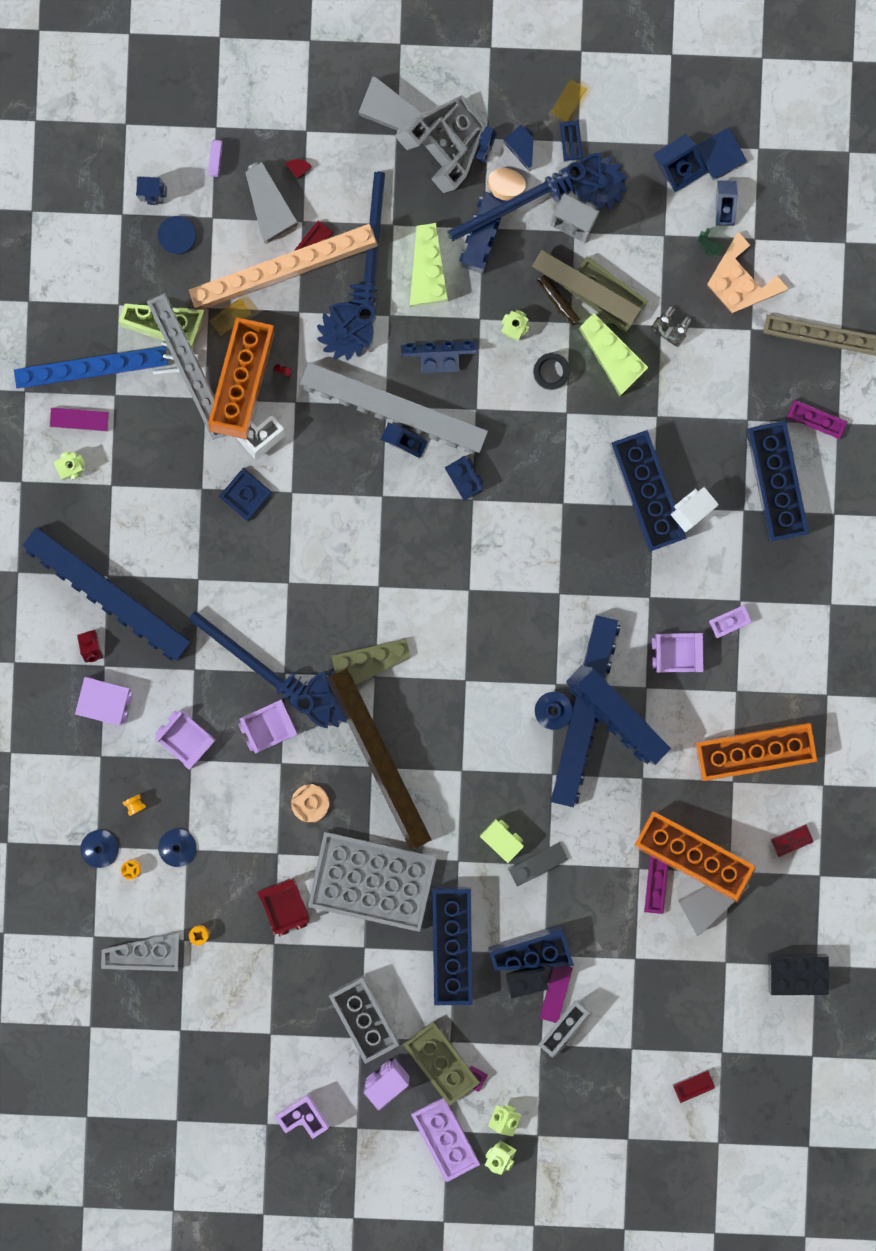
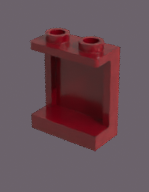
M294 877L258 890L257 894L263 903L273 935L278 934L280 937L290 933L289 929L294 927L299 930L308 926L307 923L310 921Z

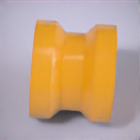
M140 794L122 802L128 808L129 816L146 808V805L140 800Z
M134 859L127 860L121 866V874L128 880L135 879L141 873V865Z
M203 925L193 927L189 933L190 942L196 946L203 945L209 938V931Z

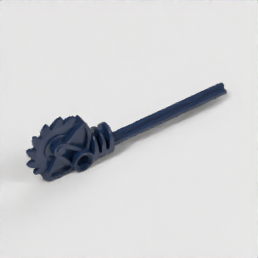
M601 153L590 154L580 162H572L567 167L559 170L558 173H553L552 177H545V181L540 185L447 231L448 237L453 242L547 193L551 194L556 203L560 202L563 194L568 195L571 193L579 198L578 201L586 204V202L595 204L596 210H600L605 204L607 209L610 210L614 200L617 203L621 202V192H627V188L622 180L627 179V176L617 171L621 168L620 164H609L611 157L601 160ZM570 170H575L578 173V177L572 176Z
M380 171L374 172L369 224L372 227L378 246L385 173ZM378 246L366 251L363 284H350V288L354 290V293H349V295L353 297V300H349V303H337L329 306L331 311L330 317L323 313L324 326L317 325L319 332L323 335L318 337L317 340L327 345L323 348V352H335L334 359H338L345 354L348 361L352 358L355 351L361 356L363 346L369 349L373 342V323L376 320L377 303L373 302V300L378 297L374 295V292L378 291V287L375 285ZM364 311L371 312V317L367 320L361 318V314Z
M196 610L191 614L188 620L274 686L277 690L276 694L283 693L285 695L284 700L289 698V704L296 708L298 712L306 713L315 724L328 729L329 722L335 727H339L338 720L347 722L325 678L327 677L325 671L317 674L304 684L300 682L302 677L298 680L294 677L295 671L287 679H282ZM302 698L310 701L309 708H301L300 700Z

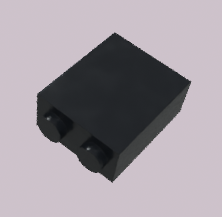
M544 967L528 968L506 974L511 999L549 990Z

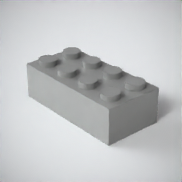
M571 193L568 195L563 194L553 214L550 226L585 243L595 224L599 211L596 210V206L588 202L586 204L579 202V198Z
M364 975L329 993L331 1002L365 1064L399 1046L400 1042Z

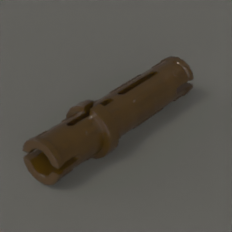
M543 275L536 281L556 306L557 312L563 315L571 327L581 320L570 307V302H567L546 275Z

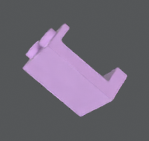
M703 633L655 634V638H652V649H655V657H652V669H656L657 673L703 672Z
M84 677L75 714L121 726L123 722L126 723L128 717L126 707L127 703L131 704L133 698L131 688Z
M283 699L240 718L241 723H238L242 734H247L249 740L246 742L250 751L254 750L255 754L298 734Z
M182 710L178 713L174 711L168 718L170 721L166 727L162 725L155 733L157 735L155 740L160 742L190 770L216 740Z

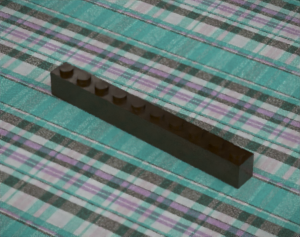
M340 669L325 677L409 849H417L432 841L348 669Z

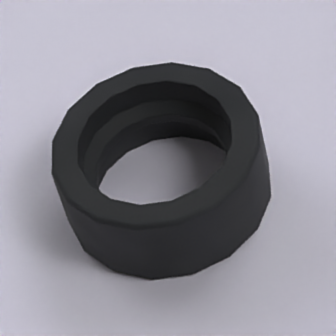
M557 353L542 355L536 361L533 370L535 381L539 386L547 390L559 389L565 385L570 373L568 362ZM549 360L557 361L563 369L562 377L554 383L546 382L540 374L541 366Z

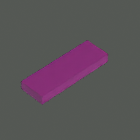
M793 400L786 417L839 440L847 424V421L797 400Z
M51 408L50 427L108 432L109 412Z
M652 856L649 858L644 912L663 914L668 865Z
M565 965L552 968L548 983L549 990L546 991L540 1019L557 1023L559 1020L573 967Z

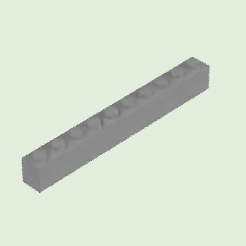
M309 362L300 382V385L304 386L303 390L314 393V391L322 393L321 397L332 400L333 397L339 400V404L349 407L350 404L354 405L359 412L365 414L368 411L375 413V418L383 421L388 418L393 420L392 424L402 428L404 425L411 427L410 431L419 435L422 432L429 434L428 438L438 442L440 439L447 441L446 445L456 449L457 446L465 448L464 452L475 455V453L480 454L488 431Z

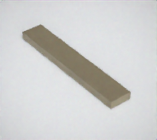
M543 250L540 251L532 265V268L630 326L641 310L640 307Z
M766 315L763 334L876 356V335Z

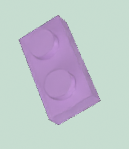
M742 605L709 620L715 637L719 638L752 623L745 606Z

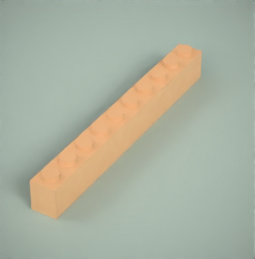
M370 224L189 289L194 308L204 310L377 247L378 244Z

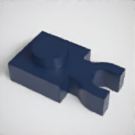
M486 126L485 131H482L479 142L481 147L476 156L480 162L486 163L489 151L492 150L497 135L493 128Z

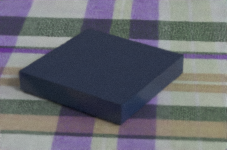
M730 128L696 145L712 180L747 162Z
M242 468L218 497L248 522L273 492L245 468Z

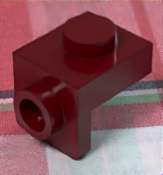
M96 630L77 635L80 654L85 663L95 662L103 658Z

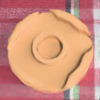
M508 168L495 169L490 173L487 180L489 191L491 190L495 197L507 201L524 193L526 187L523 176L517 171Z
M314 784L304 785L293 794L291 801L292 810L301 821L316 822L327 813L329 797L320 786Z

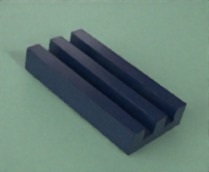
M579 121L560 123L563 161L582 160ZM568 126L569 145L571 156L568 157L564 127ZM572 126H575L578 147L577 156H575Z

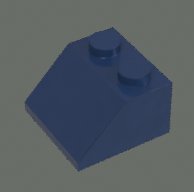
M686 134L653 154L661 172L674 192L679 191L708 173L696 145Z

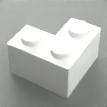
M271 415L258 427L251 422L247 440L235 438L257 460L285 437V431Z
M703 487L699 491L693 490L674 506L676 510L671 516L686 532L719 504Z

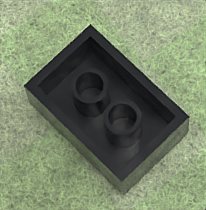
M768 954L769 994L829 995V956L826 954Z

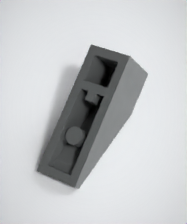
M560 842L508 867V870L518 887L566 861L568 858Z

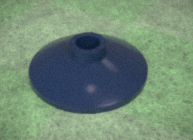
M548 692L542 695L536 702L535 717L544 728L558 730L565 727L571 720L573 707L568 697L564 694ZM554 707L558 709V713L556 715L552 713V709Z
M172 829L166 832L161 837L158 845L161 859L172 867H182L190 863L195 857L197 850L194 837L183 829ZM174 845L180 847L179 852L173 850Z
M94 830L84 837L80 850L82 858L87 864L95 868H104L116 860L119 845L114 835L110 832ZM96 846H100L102 848L101 853L96 852Z

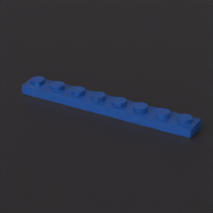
M162 346L13 369L16 388H28L169 366L168 359L163 357L164 354H167L166 347Z

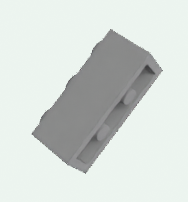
M574 1001L538 1045L552 1058L557 1057L591 1016L592 1012L580 1001Z

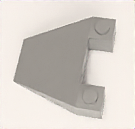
M461 95L405 123L396 133L395 137L406 150L415 148L423 143L442 166L432 177V181L443 193L455 190L466 178L479 145L480 135L484 131L486 123L464 96Z

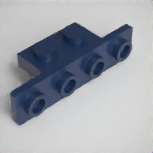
M471 340L459 343L446 341L437 344L426 342L424 344L407 343L401 345V357L420 356L421 373L459 372V354L478 353L477 342Z

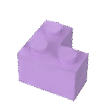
M309 1092L276 1113L275 1116L285 1133L302 1123L313 1139L329 1128L328 1121Z

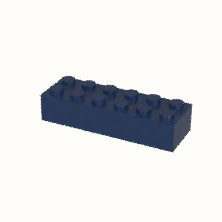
M781 421L746 429L768 541L773 542L809 534L787 422Z
M648 430L611 442L612 452L648 551L651 552L687 539L684 530L671 516L676 510Z
M581 665L566 681L570 686L568 689L575 696L579 695L583 699L581 702L586 708H591L596 712L594 716L600 722H605L608 725L607 729L613 735H618L621 738L620 742L623 746L634 751L633 756L638 761L656 765L671 749L593 668Z
M433 887L434 1005H473L471 887Z

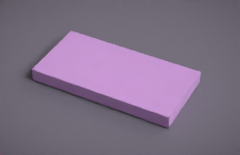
M443 1097L411 1113L446 1182L480 1165L451 1106L446 1103Z

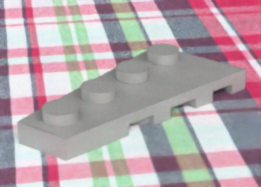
M180 932L102 949L101 969L178 971Z

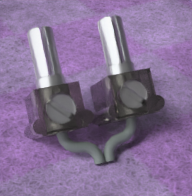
M669 307L666 313H662L660 317H657L650 329L674 346L679 347L686 338L687 327L691 319L686 323L689 318L686 317L682 324L679 323L666 336L665 333L670 327L669 323L672 320L671 316L675 311V308H673L668 315L672 307Z

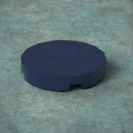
M172 216L161 223L158 229V240L165 251L180 255L192 248L196 241V231L188 219L182 216Z

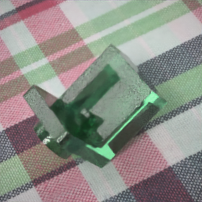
M706 228L705 232L701 231L697 242H700L698 248L705 250V254L711 257L720 256L724 246L707 240L710 228Z

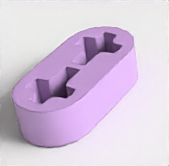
M212 140L209 176L219 177L223 141Z

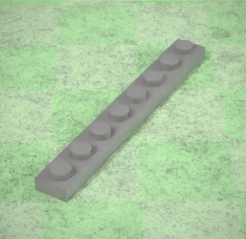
M166 293L149 299L147 304L209 431L208 421L215 396ZM209 431L213 440L225 436Z

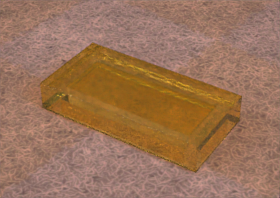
M570 79L550 113L564 122H568L587 89Z
M239 298L209 321L219 335L223 336L234 327L236 317L246 319L252 313Z

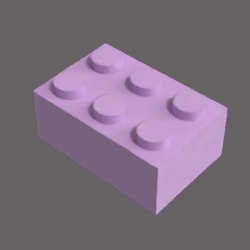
M388 1059L380 1066L381 1069L378 1073L374 1071L366 1078L364 1094L378 1111L409 1086V1075L396 1059L392 1061Z

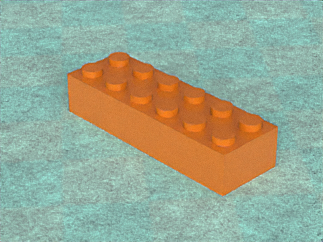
M236 317L208 421L210 432L247 440L275 334L274 325Z
M811 723L695 742L702 781L817 762Z
M654 811L651 813L634 844L635 848L737 903L756 870V866Z

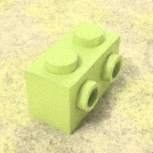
M495 819L480 834V837L509 863L524 847L521 843L523 839L517 833L512 835L507 830L509 826L502 819L500 821Z

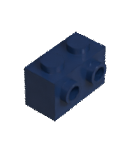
M137 176L136 196L140 201L147 202V205H158V202L163 203L164 197L167 198V186H165L160 177Z

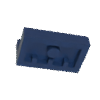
M462 456L460 459L444 467L463 501L483 490L482 485L485 483L479 474L475 475L472 470L475 466L470 457L466 459L465 456Z

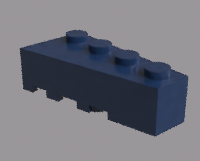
M485 191L484 196L480 195L477 207H480L478 215L507 200L499 199L492 193ZM502 217L467 234L465 241L467 247L465 251L462 250L459 259L462 262L461 267L484 274Z
M561 925L488 947L495 971L565 965L574 966Z

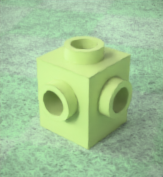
M519 310L511 311L509 315L505 314L501 322L504 325L501 334L519 341L521 335H526L530 327L527 324L529 319L526 318V314ZM517 322L519 326L514 327L512 323Z
M71 451L60 455L61 459L54 462L62 480L68 478L74 480L82 476L81 472L85 471L83 466L86 464L81 455L78 456L75 452L71 453ZM70 463H73L72 468H69Z
M505 1104V1106L496 1105L488 1127L500 1134L513 1136L522 1115L515 1112L516 1108Z
M500 1140L487 1152L486 1158L488 1159L485 1166L489 1167L492 1172L502 1175L506 1170L510 1171L515 1162L512 1159L517 1150Z

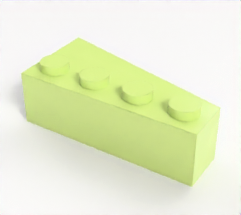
M436 223L420 225L416 228L410 308L448 302Z
M124 305L119 319L120 327L165 341L148 305ZM173 308L192 350H194L205 318V310Z
M594 313L580 326L581 333L615 387L618 395L621 396L648 367Z

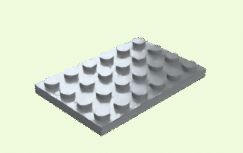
M324 832L308 907L420 932L437 856Z

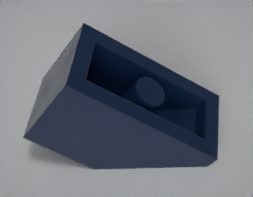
M520 125L504 139L503 143L522 165L530 171L533 160L534 138L532 136L534 134L527 126L524 128Z
M717 180L716 226H735L738 199L737 181Z
M389 422L380 439L417 458L421 457L428 442L412 432Z

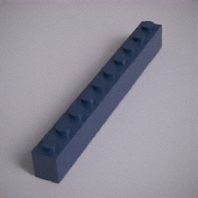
M36 527L22 545L26 548L25 553L32 558L37 556L41 559V565L47 569L53 568L57 571L55 574L63 581L69 580L72 583L71 587L79 593L81 590L87 594L86 598L92 603H100L103 606L101 609L109 615L112 613L118 617L117 621L125 627L127 625L132 627V632L139 638L143 636L149 640L148 644L156 650L158 647L163 650V655L170 661L173 659L179 660L191 644L189 639L40 528Z
M595 615L583 666L593 668L605 679V675L610 673L612 662H609L610 654L614 655L616 643H613L614 637L619 635L621 625L618 624V620ZM579 695L575 697L572 717L569 722L551 797L552 803L573 808L574 804H578L581 793L577 791L579 785H583L585 774H582L583 766L587 767L589 755L586 754L588 748H592L594 737L591 736L592 729H596L598 719L594 716L596 712L591 708H586L581 701L583 699Z

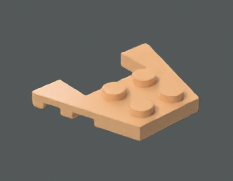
M739 232L734 237L707 284L731 313L747 308L788 289L778 276L761 288L735 258L746 250L750 244Z

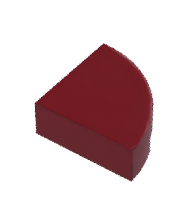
M293 159L285 163L297 179L312 168L308 162L301 159Z
M275 364L273 371L287 377H291L293 372L291 368Z

